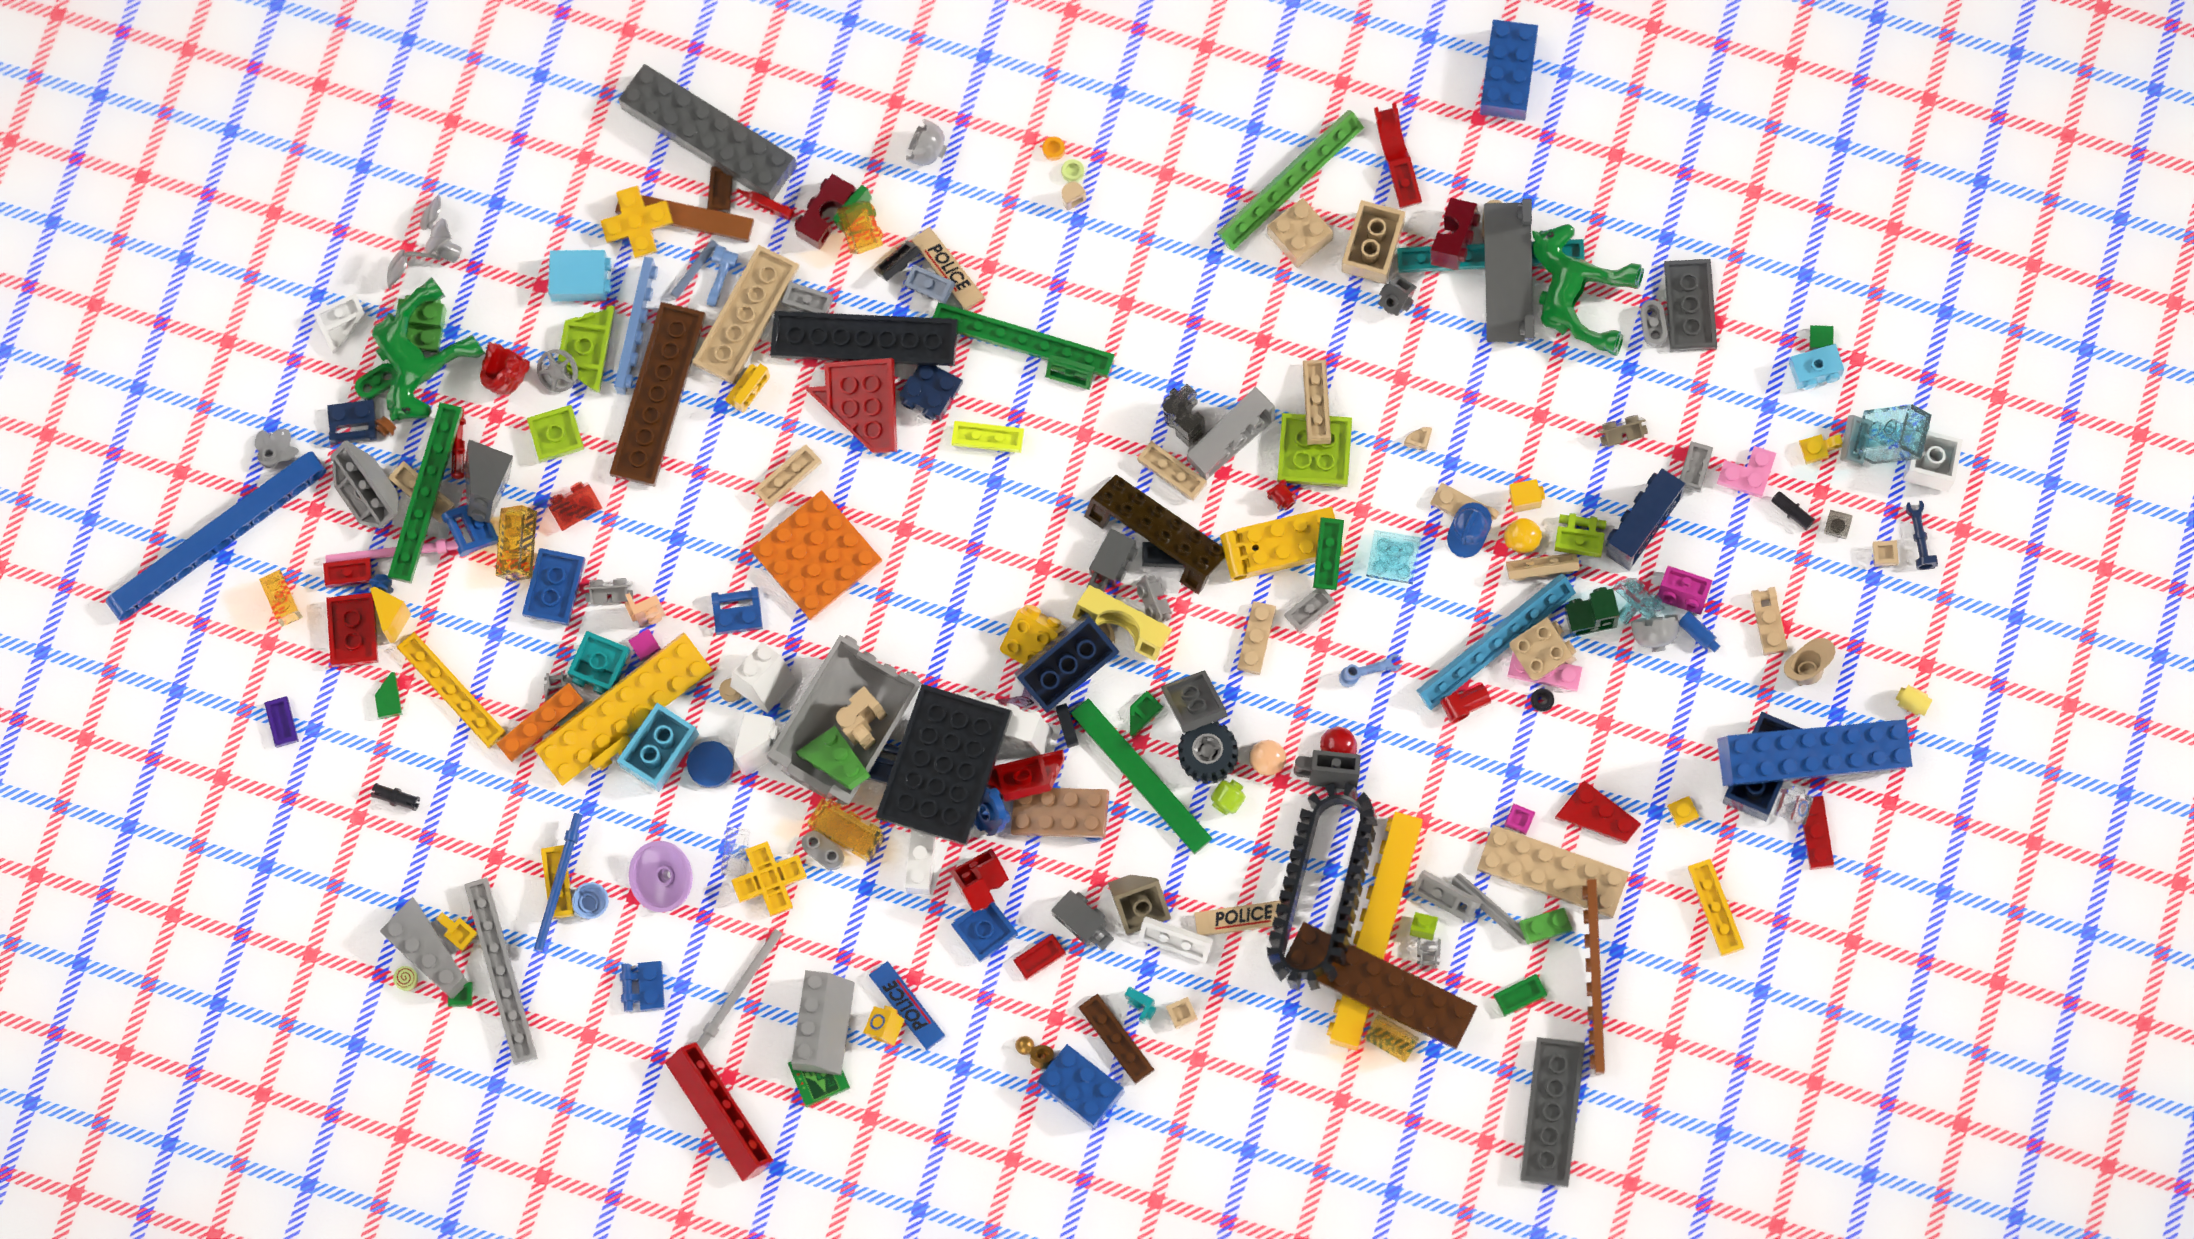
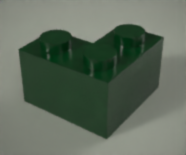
M1596 588L1593 590V593L1589 594V600L1583 601L1581 598L1570 600L1569 604H1565L1564 612L1570 637L1614 629L1618 626L1620 615L1613 588Z

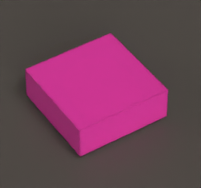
M649 629L628 640L641 662L661 650Z
M1513 803L1504 827L1527 835L1536 812Z

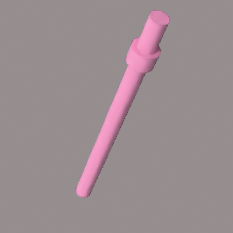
M446 539L436 540L435 543L423 544L421 553H448V550H457L458 546L455 540L447 541ZM396 547L325 555L326 563L361 558L394 557Z

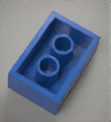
M1068 1044L1064 1046L1037 1080L1038 1087L1094 1131L1125 1094L1124 1088Z

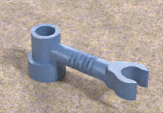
M720 245L716 246L712 257V262L720 265L707 297V305L712 307L717 305L729 267H735L739 254L728 251L726 247Z
M1393 654L1384 661L1358 667L1351 664L1341 671L1339 682L1344 687L1350 688L1357 683L1361 676L1384 670L1395 672L1400 670L1403 665L1395 666L1391 662V660L1397 659L1399 654Z

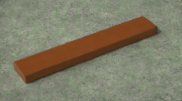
M642 195L645 207L665 201L664 199ZM666 200L674 223L669 226L744 242L750 241L755 222L754 218ZM617 201L615 213L619 215L622 213Z

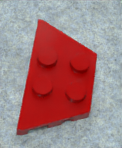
M1062 749L996 765L987 788H997L1004 802L1051 791L1065 760L1064 751Z

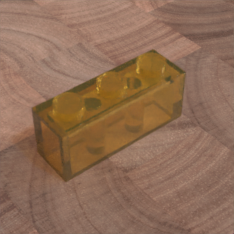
M524 505L500 509L495 576L509 582L532 579L537 521L536 510Z
M822 799L807 822L809 828L820 832L830 841L870 864L885 840L881 833L882 830L872 823L868 826L861 822L862 818L854 812L850 811L848 814L842 811V806L831 799L827 802Z

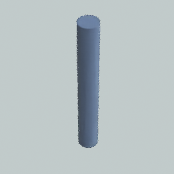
M712 239L709 241L672 290L671 296L676 299L679 298L718 245L716 241Z

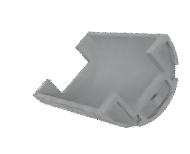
M839 635L767 754V758L773 765L777 766V764L783 766L781 771L802 786L828 800L835 797L838 799V804L847 806L852 801L861 784L850 790L832 779L824 771L818 770L808 761L799 758L796 752L833 726H836L864 768L869 772L922 683L918 681L919 677L909 671L906 674L902 671L900 674H897V670L887 663L883 666L875 661L877 658L867 651H864V653L860 652V646L857 645L858 641L851 636L845 635L843 637ZM863 686L887 713L883 720L880 721L876 717L868 724L873 730L870 733L876 740V743L866 751L859 743L855 746L852 744L836 720L837 712L843 707H848L851 704L849 699Z

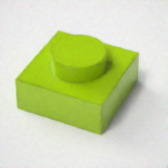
M1415 912L1409 935L1433 941L1439 917Z

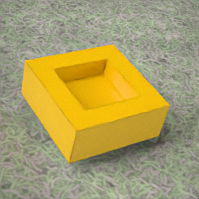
M1690 796L1667 805L1677 828L1699 819Z

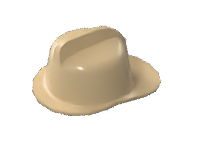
M1816 638L1809 641L1786 660L1783 666L1784 673L1788 678L1795 680L1799 686L1817 683L1822 678L1824 669L1835 657V645L1827 638Z

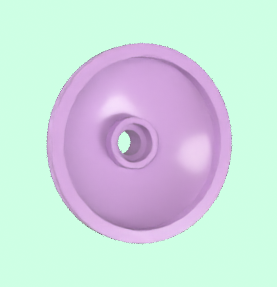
M658 840L644 844L635 852L629 866V884L632 893L641 905L654 912H668L680 907L688 898L693 882L692 868L687 856L678 846L668 841Z

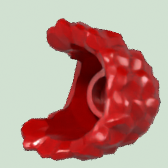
M488 342L486 355L482 361L480 382L492 393L509 395L515 392L524 381V376L530 369V361L511 349L504 348L501 344Z

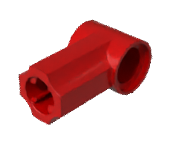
M1482 683L1461 694L1459 692L1453 693L1442 699L1440 703L1450 723L1453 724L1465 719L1471 712L1491 704L1492 700L1487 688Z

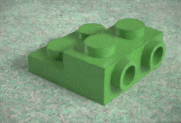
M406 295L405 299L399 298L397 307L401 305L404 301H406L411 295ZM441 300L424 302L416 308L410 317L407 338L421 351L439 353L447 312Z

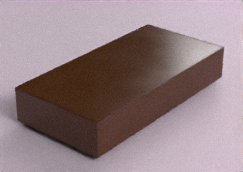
M713 166L710 169L707 209L730 213L733 177Z

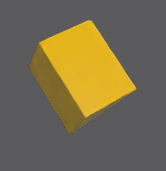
M372 587L370 589L382 631L390 644L395 643L411 616V612L404 601L376 587Z

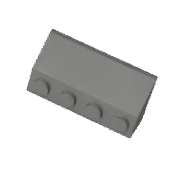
M805 970L791 1060L793 1070L841 1075L855 987L854 981L829 972Z

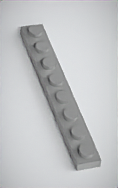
M485 877L464 884L513 1064L516 1066L536 1060L538 1056L489 880Z

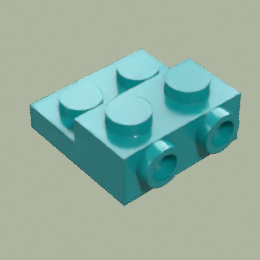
M586 631L567 674L572 678L571 682L582 688L587 684L594 687L593 691L602 695L619 682L622 676L621 670L631 650L627 646Z

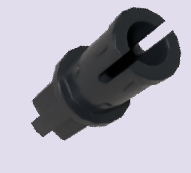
M1781 491L1773 496L1772 503L1787 514L1788 519L1792 518L1804 530L1807 531L1816 519L1799 507V503H1794Z

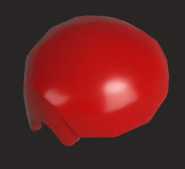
M1335 726L1326 730L1321 736L1320 748L1321 751L1357 754V741L1350 730L1345 727Z

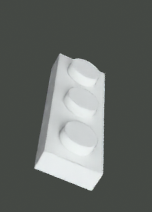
M1146 916L1138 941L1204 963L1208 961L1214 940Z

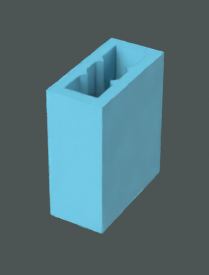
M550 250L548 295L551 302L607 301V293H611V280L607 279L608 271L612 269L611 257L607 256L606 251Z

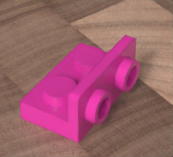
M1667 565L1656 600L1701 615L1713 580Z

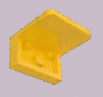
M1026 604L1017 611L1000 646V651L1024 665L1066 630L1067 627L1062 625L1059 619L1052 616L1048 617L1041 613L1038 607Z

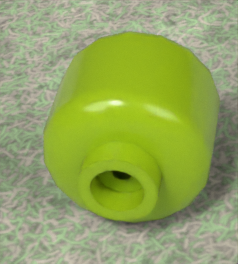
M1234 779L1230 782L1222 780L1211 795L1212 806L1226 816L1228 813L1235 814L1246 799V795L1242 791L1244 786Z

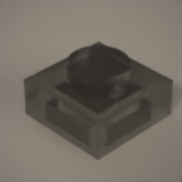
M1830 509L1823 534L1846 540L1853 515Z

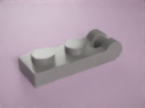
M1426 870L1420 873L1412 891L1414 894L1468 923L1474 921L1475 911L1480 908L1482 899L1478 896L1470 895ZM1461 902L1467 905L1466 909L1460 907Z

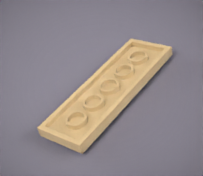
M758 244L692 361L693 365L734 385L771 320L774 311H776L785 295L789 281L792 282L800 265Z
M1492 825L1477 867V871L1585 909H1587V900H1582V886H1586L1587 879H1597L1598 913L1614 918L1629 876L1628 871L1496 825Z

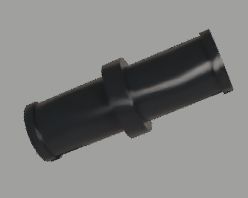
M375 783L371 791L375 792H371V797L389 802L391 806L396 807L399 805L416 811L420 803H416L421 800L419 796L402 792L400 788L395 787L392 789L379 783Z

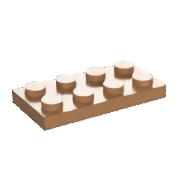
M1052 788L1051 791L1014 800L1011 834L1021 836L1105 838L1109 790Z

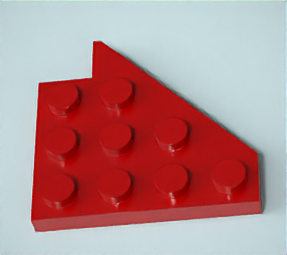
M894 359L824 363L825 386L806 387V391L872 453L897 452Z

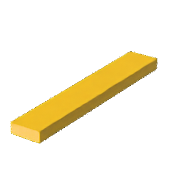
M415 632L397 646V649L488 749L507 734Z

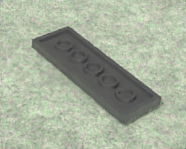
M1537 1037L1520 1182L1569 1187L1585 1043L1544 1037Z

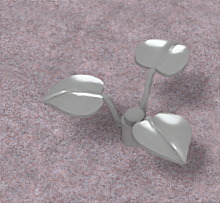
M437 195L427 205L420 219V229L425 231L429 228L431 230L430 237L425 245V253L412 251L405 253V250L401 249L395 254L387 270V286L390 290H392V285L404 273L408 257L410 256L435 258L439 261L443 258L452 263H455L460 257L462 247L449 241L453 237L449 232L447 220L441 218L435 225L433 224L437 220L441 209L440 195Z

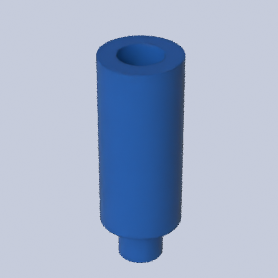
M1690 611L1679 620V626L1705 650L1709 647L1715 653L1721 647L1715 641L1717 637Z

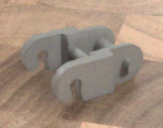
M561 671V675L554 676L546 673V677H544V681H547V684H544L545 702L549 699L548 696L551 689L563 688L568 684L565 681L567 675H564L563 671ZM561 680V685L551 686L550 681Z
M1417 938V957H1420V961H1417V964H1420V969H1422V965L1434 966V969H1437V965H1440V962H1437V958L1441 956V939H1438V948L1435 952H1423L1420 949L1421 938ZM1423 955L1435 956L1434 961L1422 960Z

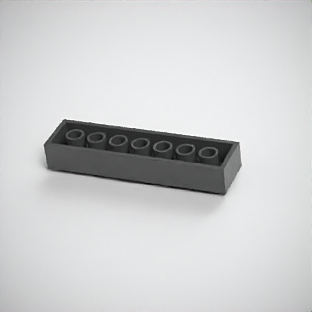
M645 63L618 98L621 109L713 167L721 169L723 173L729 174L734 180L751 191L772 200L775 199L797 168L796 159L793 155Z

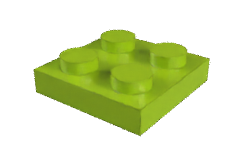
M572 405L527 417L540 463L585 450Z

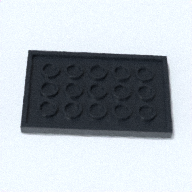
M921 684L882 796L876 819L967 846L1013 713L1012 710Z

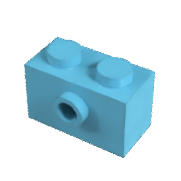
M1836 344L1790 357L1789 366L1797 389L1804 388L1809 390L1818 386V383L1825 381L1827 383L1840 380L1844 373V366Z

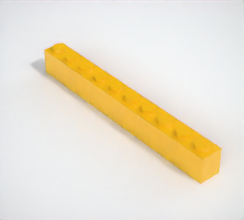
M1396 811L1393 818H1388L1385 831L1389 832L1387 841L1382 840L1379 849V854H1382L1381 862L1375 863L1372 876L1376 877L1374 886L1369 885L1366 899H1369V904L1367 908H1362L1359 921L1363 922L1361 931L1356 930L1353 944L1357 945L1356 947L1383 960L1423 823L1421 818ZM1343 995L1341 1000L1336 999L1333 1013H1337L1335 1022L1330 1021L1326 1034L1330 1036V1044L1358 1051L1370 1008Z

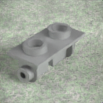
M1144 575L1136 585L1138 596L1142 598L1146 615L1158 622L1161 619L1163 622L1170 620L1172 611L1167 599L1158 600L1157 598L1164 595L1159 579L1155 575L1149 577Z
M627 578L613 579V583H604L603 579L590 580V584H586L584 590L589 589V593H585L586 602H591V604L608 603L607 594H611L612 602H627L625 594L630 593L633 599V590L628 589V587L633 585V581L627 582Z

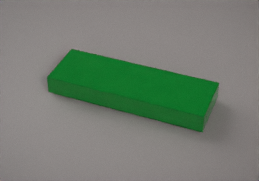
M1320 517L1312 588L1337 590L1344 520Z

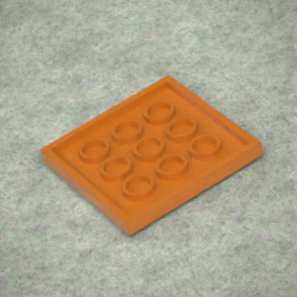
M823 490L819 491L750 548V552L810 621L882 562V558Z

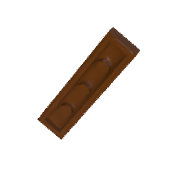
M1098 993L1078 1007L1135 1085L1155 1071Z

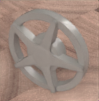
M552 349L545 352L538 360L536 372L540 382L548 390L564 392L572 388L576 383L578 377L577 364L568 352L561 349ZM552 353L561 354L567 359L563 362L555 361ZM548 357L550 365L548 369L542 370L543 361ZM569 362L573 370L572 379L567 375L566 365ZM543 374H548L552 379L551 385L546 381ZM563 379L569 383L564 388H556L558 380Z

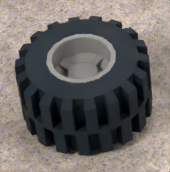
M1218 721L1182 734L1180 743H1178L1182 769L1184 768L1188 776L1193 777V780L1197 782L1201 780L1203 784H1208V781H1213L1214 784L1218 783V780L1221 778L1222 780L1226 779L1227 774H1231L1234 771V766L1238 762V746L1234 734L1224 724L1222 726L1219 725Z

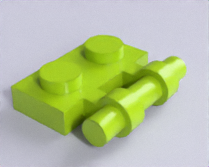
M1569 513V515L1560 514L1558 523L1568 524V526H1558L1554 551L1601 558L1605 533L1596 532V529L1605 530L1607 521L1599 520L1595 516L1590 518L1579 517L1575 513ZM1575 526L1589 527V530L1576 529Z

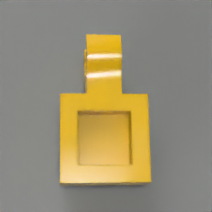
M1822 434L1799 440V446L1806 465L1828 459V451L1842 448L1843 444L1840 434L1826 440L1823 439Z
M441 912L436 918L447 929L444 937L462 952L478 935L460 917L453 922L447 915Z

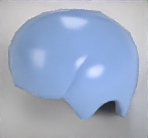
M595 882L583 883L572 896L574 911L580 917L588 920L601 916L609 904L608 892L602 885Z

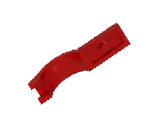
M1394 102L1391 103L1392 108L1379 111V108L1375 107L1373 110L1399 209L1422 204V198L1411 157L1403 138L1397 104Z

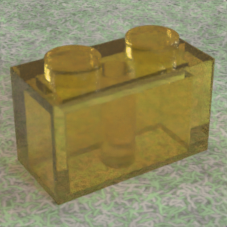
M859 201L837 209L851 254H861L883 246L881 240L883 239V233L881 228L877 226L875 220L876 210L870 201Z
M277 570L259 579L275 618L281 627L303 618L289 583L281 570Z
M1377 1014L1363 1039L1406 1063L1420 1038L1382 1015Z

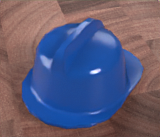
M1475 502L1467 503L1460 507L1455 514L1448 531L1447 543L1452 553L1458 557H1473L1483 547L1492 524L1491 514L1485 506Z

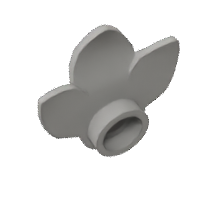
M278 429L271 435L265 430H261L256 435L254 445L259 451L257 458L261 465L266 468H273L279 462H289L297 456L299 449L290 446L291 434L288 429Z

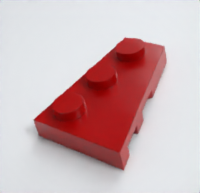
M1585 780L1555 816L1556 820L1574 824L1576 827L1597 832L1599 835L1625 844L1628 843L1642 824Z

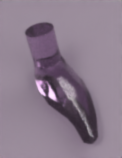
M1025 687L1022 696L995 699L1001 705L1010 703L1018 707H1027L1034 704V701L1031 700L1032 695Z

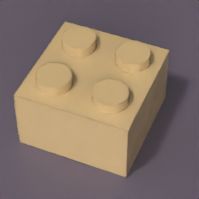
M1301 198L1267 225V235L1296 268L1333 240L1331 228L1304 198Z

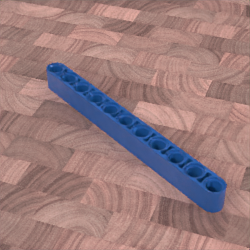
M313 451L305 453L113 592L106 599V604L119 621L126 620L326 474L327 469Z

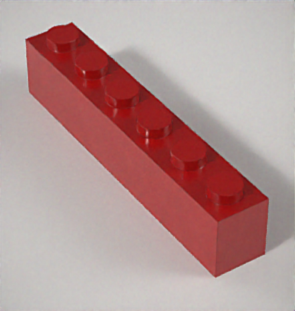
M697 1042L680 1047L665 1062L666 1066L742 1182L759 1176L774 1161Z

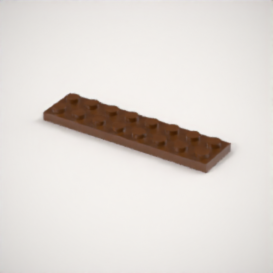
M660 302L609 472L611 477L652 487L656 486L705 321V312Z
M1303 921L1285 956V961L1293 968L1299 970L1316 967L1327 955L1331 934ZM1349 944L1348 952L1344 951L1346 955L1344 966L1332 963L1338 973V977L1333 982H1330L1325 974L1317 977L1319 984L1454 1050H1457L1478 1008L1477 1005L1352 944Z

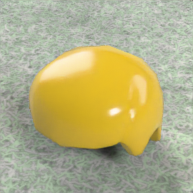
M1519 518L1512 521L1505 528L1503 537L1508 548L1519 554L1533 552L1540 545L1542 531L1531 519Z

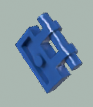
M662 961L638 963V972L634 973L631 972L630 963L621 964L622 973L619 974V979L622 982L623 994L620 996L624 1012H633V1003L640 1002L641 1012L665 1010ZM639 981V993L633 994L632 982Z

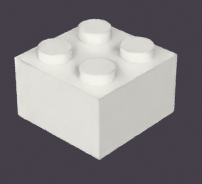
M1917 428L1910 438L1903 481L1949 492L1956 481L1963 439Z

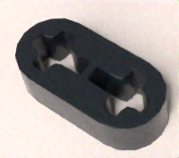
M1067 703L1055 706L1067 748L1078 746L1077 735Z

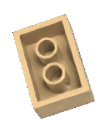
M1361 200L1342 260L1341 272L1386 284L1405 224L1406 212Z

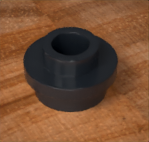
M1537 689L1531 695V705L1536 711H1549L1554 705V695L1548 689ZM1544 697L1547 702L1540 704L1538 699Z

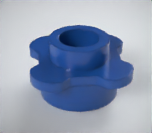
M377 574L369 580V584L372 585L371 588L376 587L389 594L394 592V588L391 587L392 579H389L388 575Z

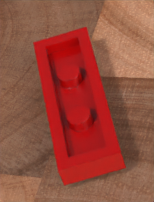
M1824 797L1799 798V805L1802 801L1808 803V811L1801 819L1809 870L1834 867V859ZM1805 803L1800 806L1801 814L1806 812L1807 805Z

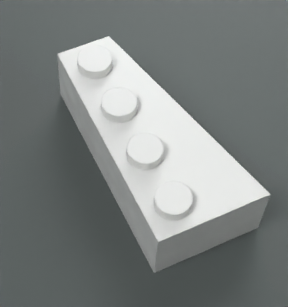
M964 691V694L955 692L958 695L1012 710L1013 713L1004 738L1009 743L1016 745V748L1025 750L1026 746L1033 748L1037 755L1046 753L1054 731L1041 717V713L1032 709H1028L1027 712L1022 711L1018 706L1010 703L1004 706L999 704L997 700L989 697L983 700L968 691Z

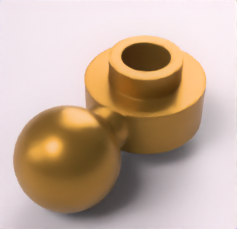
M1021 1036L1017 1039L1015 1043L1017 1052L1022 1055L1030 1054V1063L1033 1067L1047 1069L1054 1060V1051L1051 1047L1047 1045L1035 1046L1033 1039L1029 1036Z

